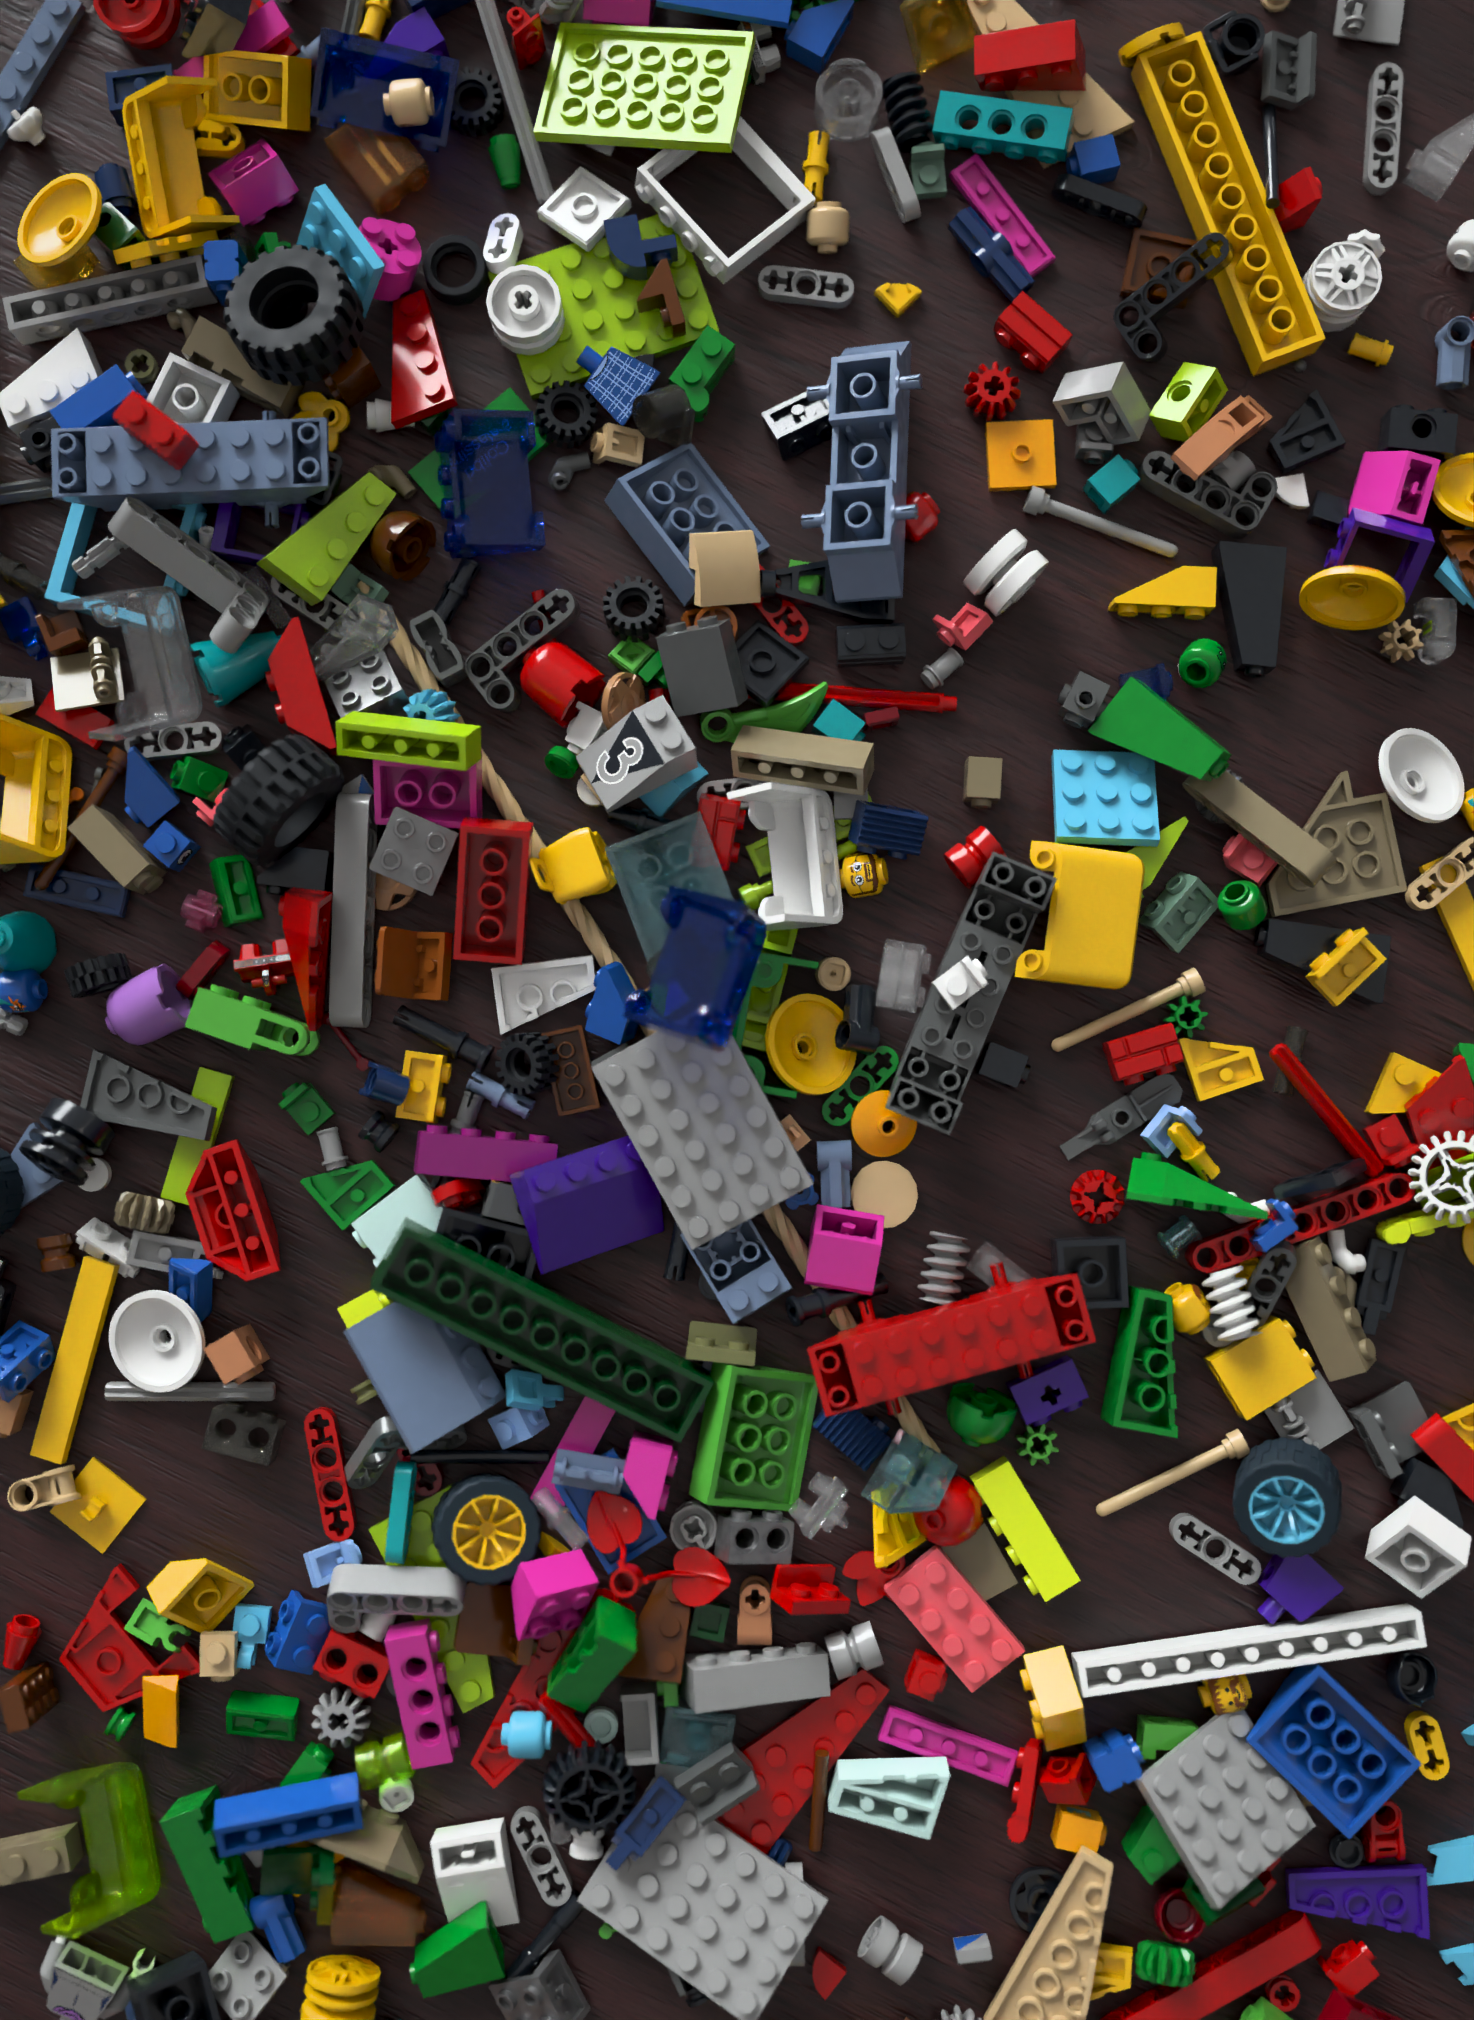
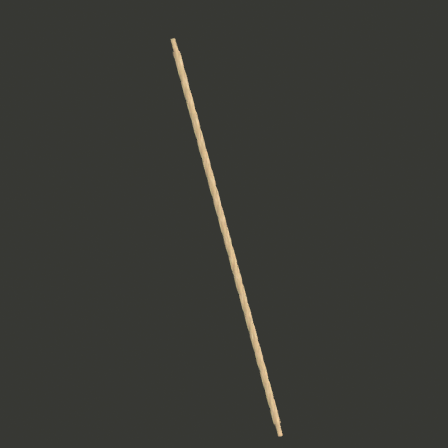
M362 581L356 585L362 593L368 594L370 590L368 585ZM382 603L372 617L382 628L387 640L402 663L410 671L421 692L426 689H436L437 692H445L438 685L433 672L418 649L410 642L405 629L392 609ZM454 706V713L460 714ZM461 716L455 720L456 723L465 724ZM481 747L482 785L495 801L505 820L530 822L523 815L518 802L502 778L495 772L490 759ZM533 827L531 857L539 859L538 853L541 848H546V845ZM538 867V871H539V873L541 874L542 878L544 879V876H543V874H542L540 868ZM579 899L567 901L564 905L560 904L570 921L581 933L587 947L600 967L615 961L622 963L617 954L609 947L604 934L589 911L580 903ZM623 965L643 1006L639 1024L645 1036L648 1037L664 1027L645 997L637 990L634 980ZM778 1203L761 1213L776 1236L783 1242L788 1255L805 1279L808 1248ZM810 1285V1286L812 1287V1289H815V1288H819V1287H820V1286ZM846 1306L832 1310V1313L829 1315L831 1321L840 1331L854 1328L858 1325ZM898 1397L902 1412L896 1414L892 1401L894 1416L899 1420L904 1433L923 1461L929 1463L936 1476L945 1475L953 1477L939 1455L941 1453L940 1449L927 1434L923 1423L906 1397Z

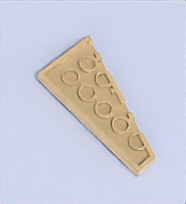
M961 0L977 35L1039 25L1015 0ZM1087 73L1086 91H1005L1009 100L1073 108L1074 123L1066 158L1070 155L1073 143L1109 134L1116 136L1131 129L1135 122ZM1033 129L1027 134V137L1038 139L1044 132L1040 129ZM1040 162L1043 169L1053 165Z

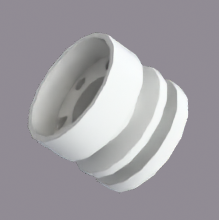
M1352 241L1331 244L1321 251L1302 278L1323 331H1341L1354 324L1379 292L1382 281L1381 265L1374 253L1363 244Z

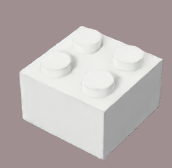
M169 353L146 400L177 424L227 422L240 394L230 380L175 354Z
M1413 1496L1371 1529L1365 1558L1422 1599L1467 1566L1472 1537L1419 1498Z

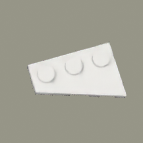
M593 955L491 968L500 1035L596 989L593 985L596 976Z

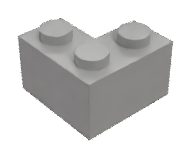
M1124 361L1065 373L1052 401L1066 426L1096 421L1107 442L1114 445L1139 441L1151 413Z

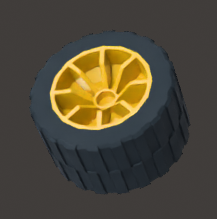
M472 1474L459 1482L456 1481L440 1497L441 1500L433 1513L434 1519L431 1526L434 1536L433 1542L446 1566L453 1574L456 1573L460 1579L484 1586V1584L498 1585L503 1581L513 1579L519 1564L531 1561L537 1553L536 1549L541 1539V1520L538 1517L535 1503L530 1500V1496L516 1483L498 1474Z

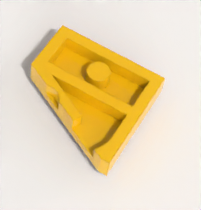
M1188 1038L1178 1039L1184 1057L1183 1062L1197 1101H1203L1264 1080L1252 1047L1205 1042Z
M1395 1052L1390 1053L1365 1112L1369 1114L1404 1113L1403 1105L1415 1094L1422 1092L1425 1085L1435 1075L1439 1077L1442 1073Z
M903 1476L893 1477L872 1490L874 1563L876 1568L887 1567L925 1542L926 1538L920 1534L915 1525L912 1512L913 1502Z

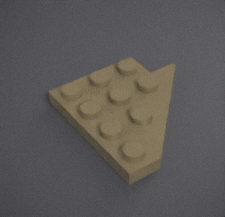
M1348 771L1339 773L1303 827L1306 833L1331 851L1336 857L1337 862L1313 888L1302 883L1280 865L1277 866L1265 884L1272 918L1406 892L1407 886L1387 792L1354 798Z

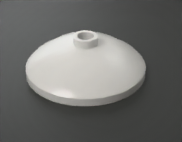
M1415 728L1400 729L1385 739L1379 752V773L1383 786L1393 802L1408 815L1427 823L1443 822L1454 816L1461 808L1464 800V781L1461 770L1447 747L1431 734Z
M147 1290L129 1297L117 1308L109 1327V1347L117 1368L131 1383L141 1389L161 1393L180 1388L197 1374L205 1355V1336L199 1318L184 1300L166 1291ZM166 1330L170 1333L171 1339L167 1337Z

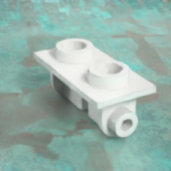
M95 1217L76 1232L75 1235L78 1237L75 1242L80 1245V1250L101 1260L107 1254L110 1256L108 1262L120 1265L118 1273L123 1277L130 1276L135 1278L141 1267L125 1263L131 1241L129 1238Z

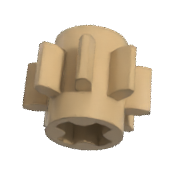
M1410 619L1406 620L1400 627L1395 620L1387 625L1389 632H1383L1378 637L1384 641L1380 653L1386 652L1392 656L1391 662L1393 663L1399 660L1402 655L1406 661L1411 660L1415 657L1413 650H1419L1424 646L1419 641V634L1422 632V629H1415L1411 626ZM1403 638L1405 643L1399 644L1397 639Z

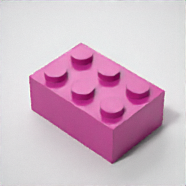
M482 751L481 760L466 771L373 759L375 824L387 825L395 807H399L445 828H460L465 817L482 818Z

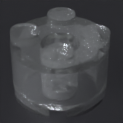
M842 58L831 63L828 69L819 76L816 83L814 115L819 128L830 135V140L854 142L869 137L871 132L874 131L879 119L883 95L882 82L876 71L873 72L860 59Z

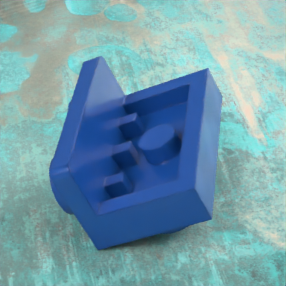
M291 1590L287 1600H284L280 1606L279 1620L274 1631L267 1637L265 1654L275 1668L312 1675L314 1670L312 1668L331 1630L327 1604L304 1599L299 1591Z

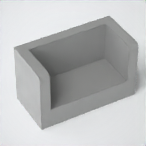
M656 1682L622 1684L620 1702H622L625 1766L659 1764L661 1749Z

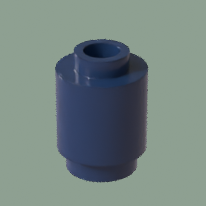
M116 163L103 164L94 174L95 183L101 192L102 205L105 202H110L125 217L132 215L135 198L127 170Z

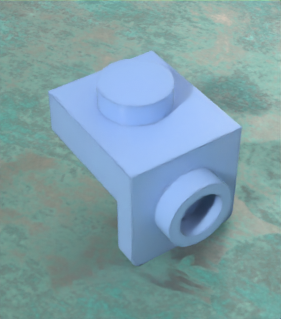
M1164 1104L1140 1136L1157 1154L1168 1159L1176 1148V1145L1167 1135V1129L1174 1122L1185 1123L1195 1136H1200L1203 1130L1195 1122L1197 1118L1190 1110L1183 1106L1175 1108Z
M511 1407L487 1419L502 1450L532 1438L549 1426V1421L543 1407L538 1411Z
M353 1540L335 1541L303 1554L312 1588H318L330 1583L333 1569L340 1564L362 1563L361 1551L354 1544Z

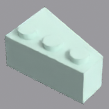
M943 1756L839 1759L836 1762L828 1788L829 1812L930 1840L950 1778L947 1758Z

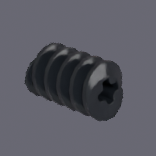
M916 71L898 73L887 78L882 83L881 95L885 100L888 123L892 126V135L899 152L902 153L911 152L912 147L930 141L931 139L926 136L933 129V124L926 122L930 119L931 115L928 110H924L927 106V99L920 97L924 93V87L921 84H917L921 80V74Z

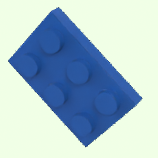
M614 1447L600 1455L620 1459ZM624 1478L620 1495L618 1496L632 1501L640 1510L643 1518V1527L639 1538L633 1543L625 1544L627 1548V1563L666 1539L667 1535L657 1518L653 1520L647 1517ZM555 1484V1488L606 1572L610 1574L618 1569L617 1562L620 1559V1548L618 1547L609 1554L601 1553L591 1543L588 1535V1508L593 1495L597 1491Z

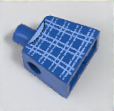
M587 345L576 361L577 364L591 373L584 387L622 426H625L661 374L653 367L612 346L602 357Z

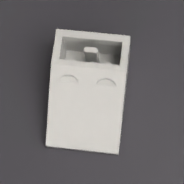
M505 1818L436 1828L430 1844L435 1877L448 1923L477 1903L485 1900L488 1903L496 1927L520 1923Z

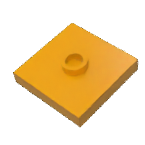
M1053 419L986 422L985 436L989 491L1031 489L1032 485L1042 489L1056 487Z

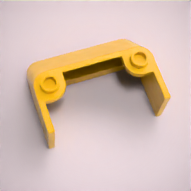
M165 76L127 96L123 102L122 116L141 225L148 238L177 237L215 229L217 232L240 223L239 215H224L221 205L218 204L214 197L204 196L193 131L194 128L201 124L206 115V105L201 94L217 86L216 78Z
M0 713V775L5 776L0 828V864L49 862L61 856L66 847L72 750L67 741L62 737Z

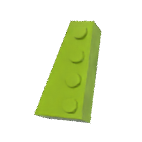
M368 472L256 564L311 606L321 602L397 493L371 472Z

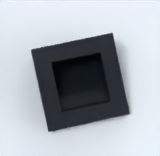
M1317 490L1306 523L1338 532L1342 519L1344 517L1347 518L1349 500Z

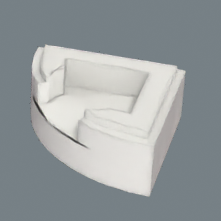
M1304 473L1275 478L1278 487L1275 497H1278L1293 509L1302 510L1309 507Z

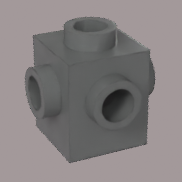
M1080 671L1074 678L1072 685L1070 686L1065 683L1056 702L1062 705L1057 714L1063 716V721L1072 727L1080 729L1083 726L1088 728L1093 720L1096 721L1108 706L1103 700L1110 685Z

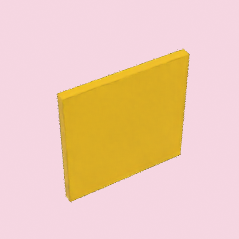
M92 1457L74 1480L76 1492L81 1493V1498L54 1505L50 1513L100 1553L104 1554L146 1501V1498L99 1460Z

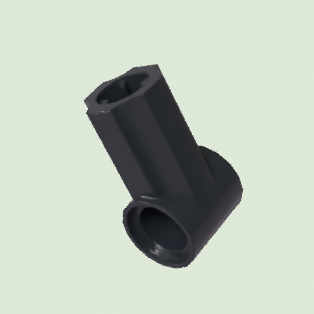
M863 984L845 987L843 1020L839 1023L835 1033V1044L838 1049L869 1056L877 1050L880 1032L874 1026L876 990L872 986Z

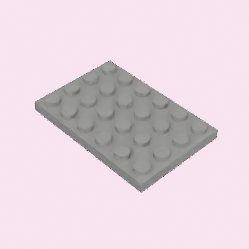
M714 1000L591 1068L692 1250L814 1184Z
M655 1776L653 1777L652 1781L648 1785L640 1800L656 1782L657 1779L655 1778ZM686 1800L642 1857L639 1856L635 1862L630 1857H627L617 1871L605 1862L617 1847V1845L612 1843L577 1901L739 2020H757L826 1905L828 1898L717 1819L703 1826L698 1820L695 1807Z

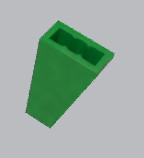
M1132 676L1088 730L1094 736L1209 782L1213 778L1218 779L1229 766L1227 761L1232 756L1230 752L1144 682Z

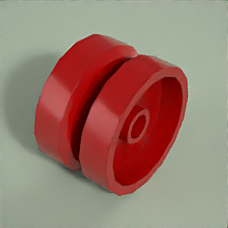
M93 0L94 8L100 20L132 47L142 50L158 48L168 42L178 29L181 17L180 0Z

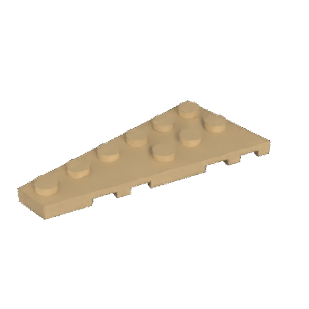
M1081 1845L985 2012L983 2020H1086L1113 1872L1112 1862Z

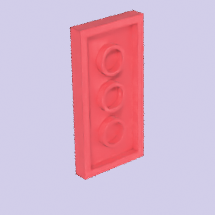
M937 1544L884 1585V1591L971 1693L1025 1652L1024 1645Z

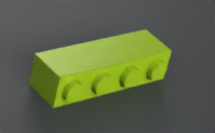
M352 711L336 721L337 755L466 771L481 760V726Z

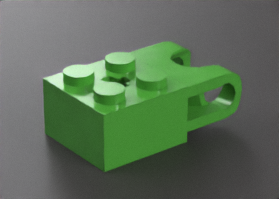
M211 984L210 990L198 988L185 1027L252 1050L266 1051L267 1048L285 1054L310 1056L320 1045L319 1031H309L307 1023L271 1011L270 1007L272 1004L245 995L243 1000L238 999L239 992ZM298 1032L299 1040L294 1044L293 1036Z

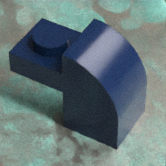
M637 214L603 220L610 259L614 267L624 276L634 280H648L647 267L653 266L656 268L659 261L667 258L669 265L672 262L678 261L675 234L641 240Z

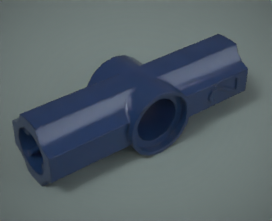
M971 206L961 210L949 223L948 230L969 253V259L975 270L984 278L990 277L1011 303L1022 291L1027 293L1033 287L1035 280L1014 257L1013 249L1008 240L999 232L993 233Z

